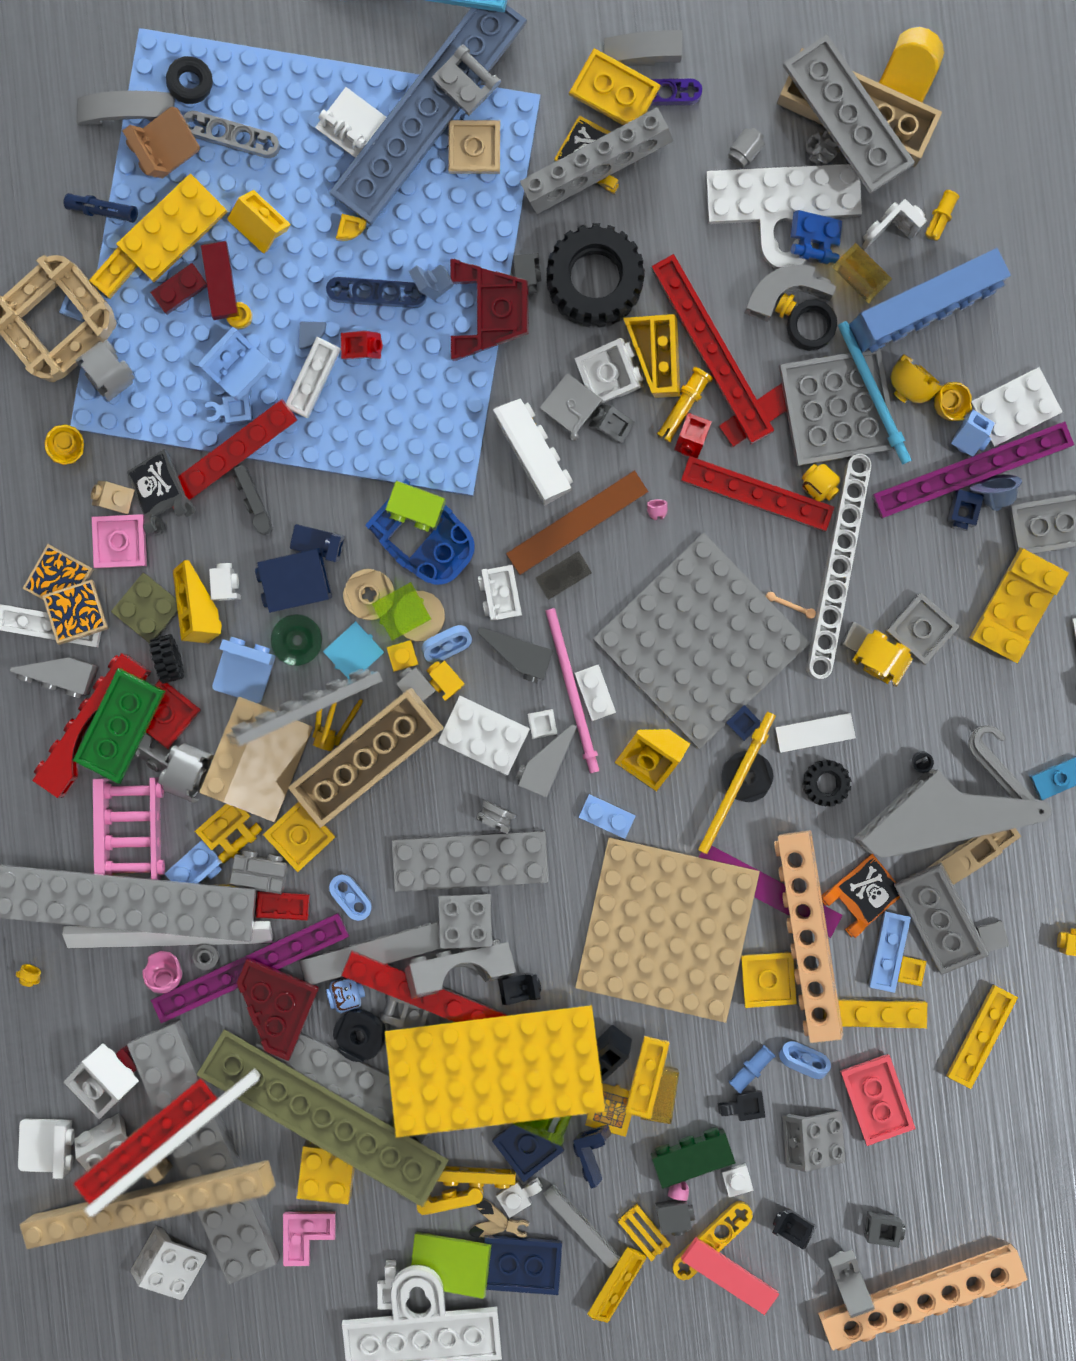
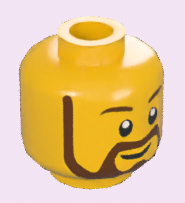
M814 464L801 478L803 480V490L816 501L821 502L825 499L831 501L840 491L837 488L840 483L839 476L826 464L819 466Z

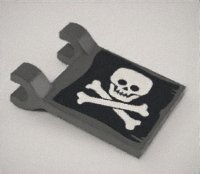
M163 449L127 471L144 515L143 526L147 534L152 532L159 534L165 530V525L158 515L173 506L177 516L185 514V517H188L196 512L194 505L183 491L167 449Z

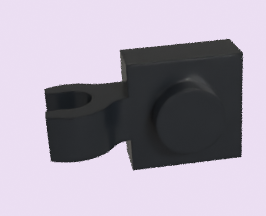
M761 1090L735 1094L736 1102L718 1103V1110L721 1116L738 1114L740 1121L766 1118Z

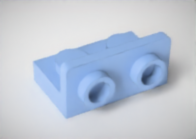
M201 840L173 865L165 875L170 881L200 884L207 877L211 880L222 871L219 867L222 861L218 858L217 852L215 850L211 851Z

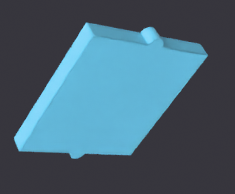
M356 621L323 651L335 664V669L340 670L348 679H350V673L359 669L366 670L384 653L372 639L373 635H368Z

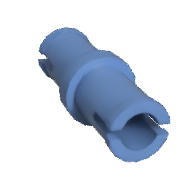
M763 1045L749 1062L746 1060L743 1063L744 1067L729 1083L741 1094L755 1077L759 1078L761 1076L760 1072L776 1056Z

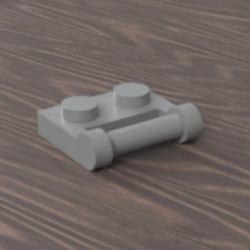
M463 44L432 76V81L470 116L499 86L501 80L496 75L492 76L469 53L470 50ZM462 61L486 83L482 89L458 67Z

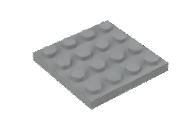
M869 349L862 354L893 419L881 349L873 353ZM851 353L779 365L797 467L851 458L856 454L868 455L895 450L894 447L890 446L887 439L889 435Z

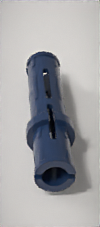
M67 193L64 197L63 204L65 209L80 211L86 216L100 215L132 223L138 217L136 206L99 200L92 195L84 197ZM84 204L94 205L95 207L84 206ZM107 208H110V209H115V210H118V211H117V212H114V211H109V210H106V209H107Z

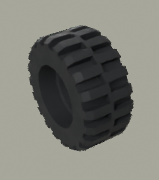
M592 223V227L586 228L584 224L578 226L575 232L568 231L564 234V239L562 241L558 240L554 245V251L550 253L548 258L546 283L552 303L557 305L558 311L562 315L566 314L569 317V321L575 324L577 321L581 322L584 327L597 324L599 328L605 327L606 323L611 322L614 324L620 321V318L623 315L626 317L631 312L632 307L637 304L643 288L645 269L643 268L642 254H639L637 251L638 246L634 241L630 242L626 233L623 231L620 234L617 233L615 227L608 225L607 228H601L600 223ZM591 254L603 255L612 260L619 270V283L616 289L611 294L600 298L587 297L578 292L571 280V271L577 260Z

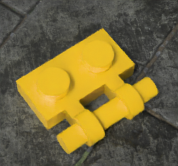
M225 804L196 829L195 832L211 851L219 844L222 846L224 851L218 855V858L225 864L230 858L234 859L236 854H240L239 850L247 843L254 842L257 839L256 836L263 828L257 822L248 828L244 823L251 815L247 811ZM238 829L242 835L233 843H230L227 837Z

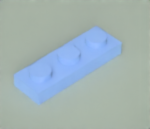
M884 911L868 987L895 993L911 919L910 916Z

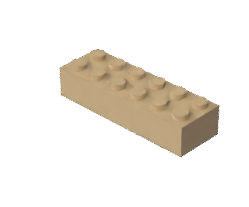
M853 71L914 160L913 167H916L922 158L942 112ZM788 76L777 104L823 125L795 83Z
M411 688L296 780L288 789L321 828L437 735L444 727Z

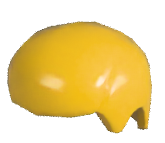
M960 382L945 383L935 395V410L945 420L962 421L965 415L972 410L971 393L968 387Z
M66 424L54 426L46 435L45 451L54 462L62 465L72 464L82 456L84 439L75 427Z

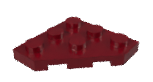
M247 958L237 981L239 991L242 993L247 1004V1010L254 1027H256L264 1051L289 1061L319 987Z

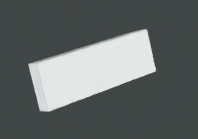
M316 337L286 401L291 411L309 419L341 348Z
M851 713L774 727L779 753L856 738Z

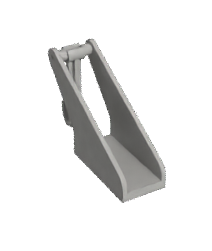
M985 725L976 728L971 733L968 741L969 750L1011 797L961 793L939 770L931 769L929 772L923 773L859 832L854 839L868 853L885 858L1045 822L1050 818L1052 810L1048 803L1037 801L983 743L982 737L985 733H991L1000 741L1005 740V735L996 727Z

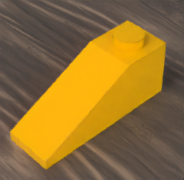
M184 560L173 569L181 641L210 643L221 634L222 624L219 620L218 609L211 600L190 561Z

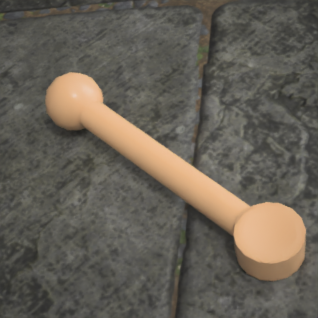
M773 592L766 594V598L770 602L775 601L804 613L809 619L816 616V611L812 608L805 609L777 597Z

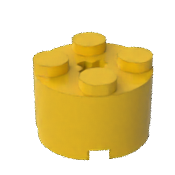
M874 630L872 634H867L852 662L855 665L861 662L865 665L863 670L886 684L892 680L893 686L897 687L913 661L909 653L911 650L901 643L897 642L894 645L888 642L886 635Z

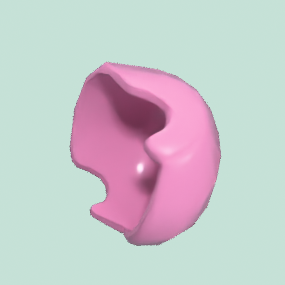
M158 951L148 957L145 969L142 970L144 983L154 993H168L176 988L182 978V969L177 957L167 951Z

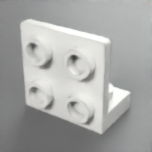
M155 1226L130 1272L139 1287L182 1300L206 1260L207 1255L202 1251L172 1242L165 1229Z

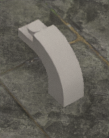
M808 265L781 267L765 276L759 282L748 301L744 314L768 322L776 301L784 293L802 291L830 301L834 295L836 285L831 284L832 281L824 277L813 278L816 267Z

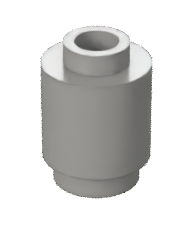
M745 128L730 147L729 159L741 168H744L746 164L749 165L765 145L762 140L764 138L762 133L755 128H751V130Z

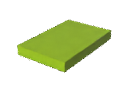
M417 1231L414 1236L411 1266L422 1265L434 1270L442 1280L444 1292L484 1299L486 1296L491 1245Z

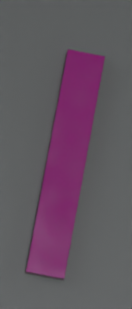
M711 846L708 854L700 852L698 856L703 859L757 870L714 846ZM760 871L754 897L790 916L789 907L785 908L783 903V892H786L785 884ZM798 905L797 910L801 916H810L811 910L807 905ZM823 905L828 937L831 938L843 915Z

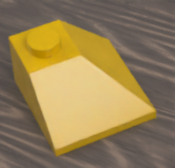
M669 729L638 730L614 763L657 792L679 764L690 743Z

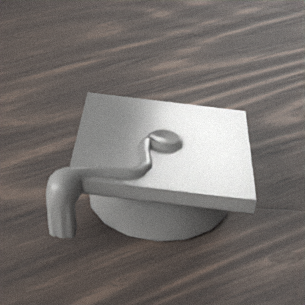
M567 373L541 405L540 409L570 431L571 439L577 441L579 439L577 432L603 399Z

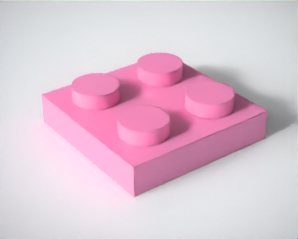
M143 514L92 517L93 564L95 569L147 566L146 532L143 526Z

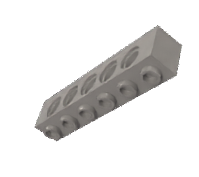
M656 107L521 180L520 183L536 214H539L673 142V138L659 108Z

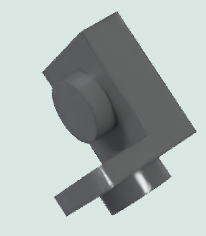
M601 404L591 416L592 421L589 426L600 430L617 443L622 444L635 422L613 406Z

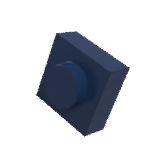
M743 705L726 724L742 741H745L760 726L761 721Z

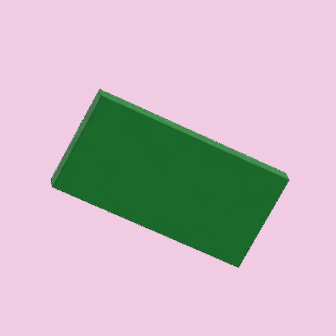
M118 668L73 761L120 784L166 691Z

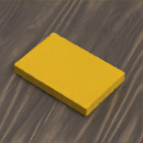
M594 48L570 89L569 95L616 122L625 125L647 113L661 85Z

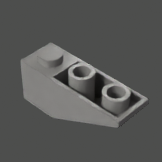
M68 657L12 667L10 672L16 673V678L30 683L32 679L42 681L41 686L55 691L57 687L66 689L65 694L80 698L81 694H90L99 666Z

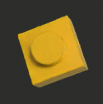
M412 640L386 647L394 672L419 665Z

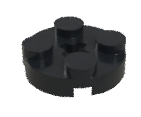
M747 751L733 754L723 764L721 780L726 792ZM757 753L748 771L753 772L754 777L751 778V783L749 784L745 780L743 781L735 797L736 800L743 802L760 800L771 787L774 776L769 761L759 753Z
M354 1009L344 1014L336 1022L333 1037L339 1046L337 1049L345 1058L354 1062H363L375 1057L383 1048L386 1027L373 1013L362 1009ZM360 1030L365 1036V1039L362 1038L360 1041H358L356 1039L357 1035L354 1033V1031Z

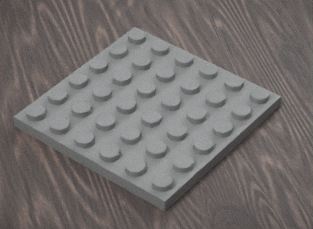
M705 533L699 536L593 638L699 750L726 725V722L743 705L746 706L810 644Z

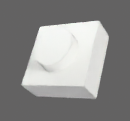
M746 1163L721 1170L729 1197L754 1191Z

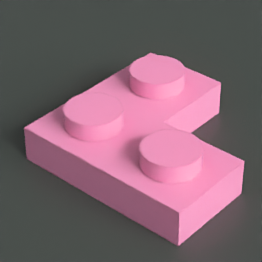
M336 1211L283 1213V1266H309L310 1240H335Z

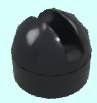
M920 751L913 755L912 765L918 772L926 773L933 768L934 760L929 753ZM927 756L926 760H923L916 764V761Z

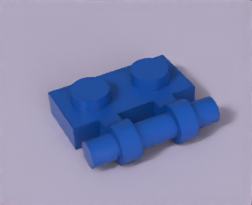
M801 210L793 212L791 238L799 239V244H792L791 254L798 255L799 258L805 260L809 258L817 259L822 264H837L840 256L837 253H833L830 248L840 246L842 220ZM811 242L819 244V249L812 248Z

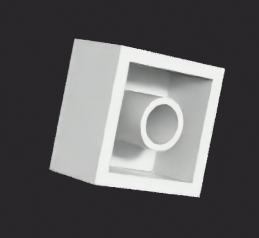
M103 1043L69 1075L64 1083L100 1119L139 1080L134 1076L132 1070L125 1067L117 1058L114 1051L107 1048Z

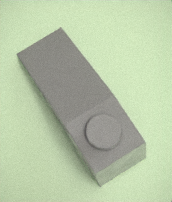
M570 725L530 759L527 766L521 764L516 779L520 780L518 786L547 798L577 726Z

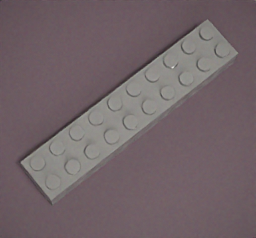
M181 1019L137 1037L127 1044L156 1114L201 1078L197 1076L201 1068ZM220 1112L172 1151L184 1180L242 1166ZM256 1198L197 1211L228 1285L277 1264L280 1254Z

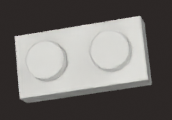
M599 664L574 673L591 721L616 713Z

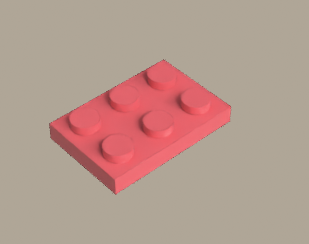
M889 1054L840 1071L867 1146L916 1129Z

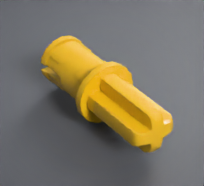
M952 190L944 191L937 209H934L932 212L933 218L925 232L928 239L938 241L947 222L951 221V213L957 200L960 198L956 192Z

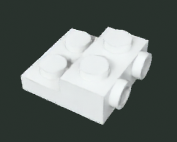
M619 338L575 358L585 387L603 399L600 404L644 387L642 381L645 380V374L641 366L636 367L633 359L636 356V350L631 342L627 343L626 339Z

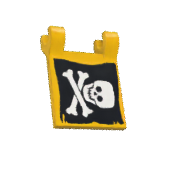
M579 115L554 160L558 161L610 133V131ZM611 175L597 182V184L612 194H615L619 187L618 179Z

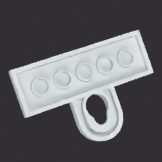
M850 164L706 171L708 224L759 222L761 254L764 260L775 269L789 265H803L806 261L799 258L798 255L791 254V252L781 251L778 242L774 238V226L780 221H790L792 223L793 212L801 210L830 218L860 217L862 215L860 178ZM796 239L793 244H799V239Z
M422 1265L406 1267L395 1276L391 1288L393 1316L342 1321L346 1361L502 1360L497 1307L446 1311L441 1278L434 1270ZM412 1288H422L425 1296L430 1300L431 1306L426 1312L414 1313L407 1307L406 1302Z

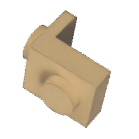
M98 481L91 491L92 505L128 514L135 490L107 481Z

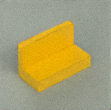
M254 190L239 197L228 216V221L262 253H266L274 239L287 232L291 225Z

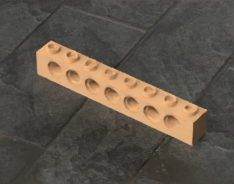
M808 830L780 834L778 841H775V852L777 857L781 856L782 866L779 867V877L781 882H785L786 892H783V903L785 908L789 907L790 918H787V928L789 933H793L794 943H791L792 958L797 959L798 969H795V979L797 985L801 984L802 995H799L800 1009L805 1010L806 1020H803L804 1035L809 1036L810 1043L841 1040L844 1034L812 832ZM796 852L802 856L803 862L800 866H795L790 862L789 857L791 853ZM801 878L806 882L807 888L805 891L795 889L793 884L795 879ZM798 905H807L811 910L810 916H801L797 910ZM802 931H812L815 940L811 943L805 942L802 938ZM806 957H816L819 961V966L817 968H810L806 964ZM819 982L823 987V992L820 994L813 993L810 989V983ZM818 1007L823 1008L827 1013V1018L818 1019L814 1015V1009Z
M1008 1244L869 1294L875 1307L873 1311L851 1318L844 1303L819 1312L818 1315L831 1349L841 1351L849 1348L854 1342L860 1340L862 1342L870 1341L879 1333L895 1332L904 1324L920 1323L926 1316L945 1314L951 1307L957 1305L960 1307L967 1306L976 1298L992 1297L1001 1289L1017 1288L1022 1284L1021 1282L1028 1279L1018 1251L1012 1244ZM1001 1268L1000 1275L992 1278V1270ZM970 1277H977V1281L973 1286H966V1282ZM953 1286L950 1294L942 1295L944 1287ZM921 1295H929V1298L925 1303H917V1300ZM896 1304H904V1309L901 1312H893ZM871 1313H880V1317L878 1320H868ZM848 1321H855L856 1325L853 1329H844Z

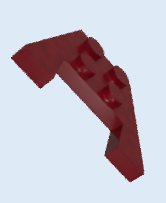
M450 259L451 280L453 284L477 283V335L451 336V360L457 361L529 334L527 280L487 270L477 265H470L457 259Z

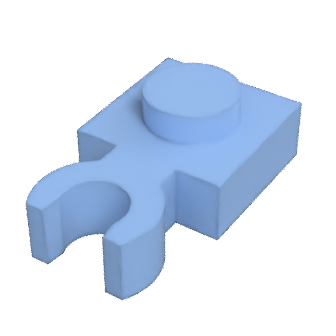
M248 394L239 400H235L232 396L222 397L223 405H218L215 402L205 404L207 409H216V414L213 417H207V421L210 423H216L222 417H225L226 424L253 421Z

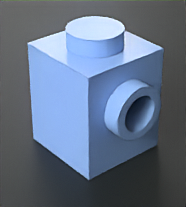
M972 410L957 430L951 444L956 446L959 451L973 457L979 449L983 451L991 440L989 435L995 423L977 411Z

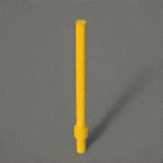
M767 711L759 728L754 730L751 736L753 740L698 848L699 851L708 854L761 745H765L769 737L767 733L776 715Z

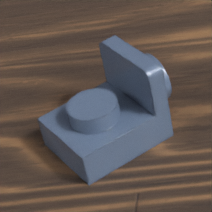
M416 265L409 271L419 292L433 300H436L454 285L445 267L442 265L437 266L432 271H425Z

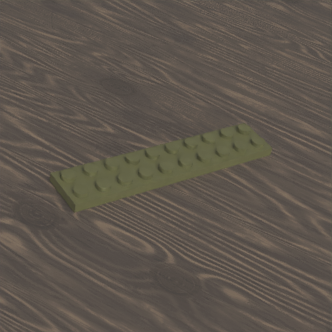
M223 1030L197 1076L226 1092L256 1068L260 1073V1079L237 1098L238 1100L419 1206H424L447 1165L448 1159L409 1136L396 1137L395 1128L227 1030Z

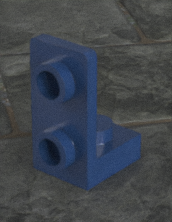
M296 524L292 534L290 549L303 552L321 548L322 555L326 558L325 560L338 562L340 561L345 536Z
M608 1124L580 1132L573 1140L574 1153L580 1158L583 1166V1177L589 1183L591 1189L597 1187L602 1181V1175L592 1149L600 1148L606 1144L605 1141L612 1134Z

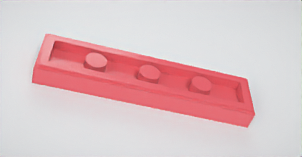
M697 1237L694 1238L681 1257L684 1263L763 1315L767 1313L779 1296L776 1289Z

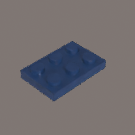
M485 1235V1244L491 1245L486 1290L559 1295L562 1254L561 1240Z

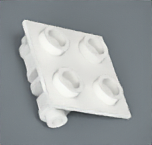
M345 87L329 110H323L318 117L320 122L315 128L356 158L387 117Z

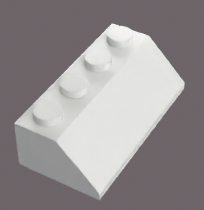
M520 398L493 409L495 420L544 506L570 492V484L573 483V480L566 469L562 471L557 462L560 461V457L554 447L549 449L545 442V439L548 438L541 425L536 426L532 417L535 414L529 403L524 404Z

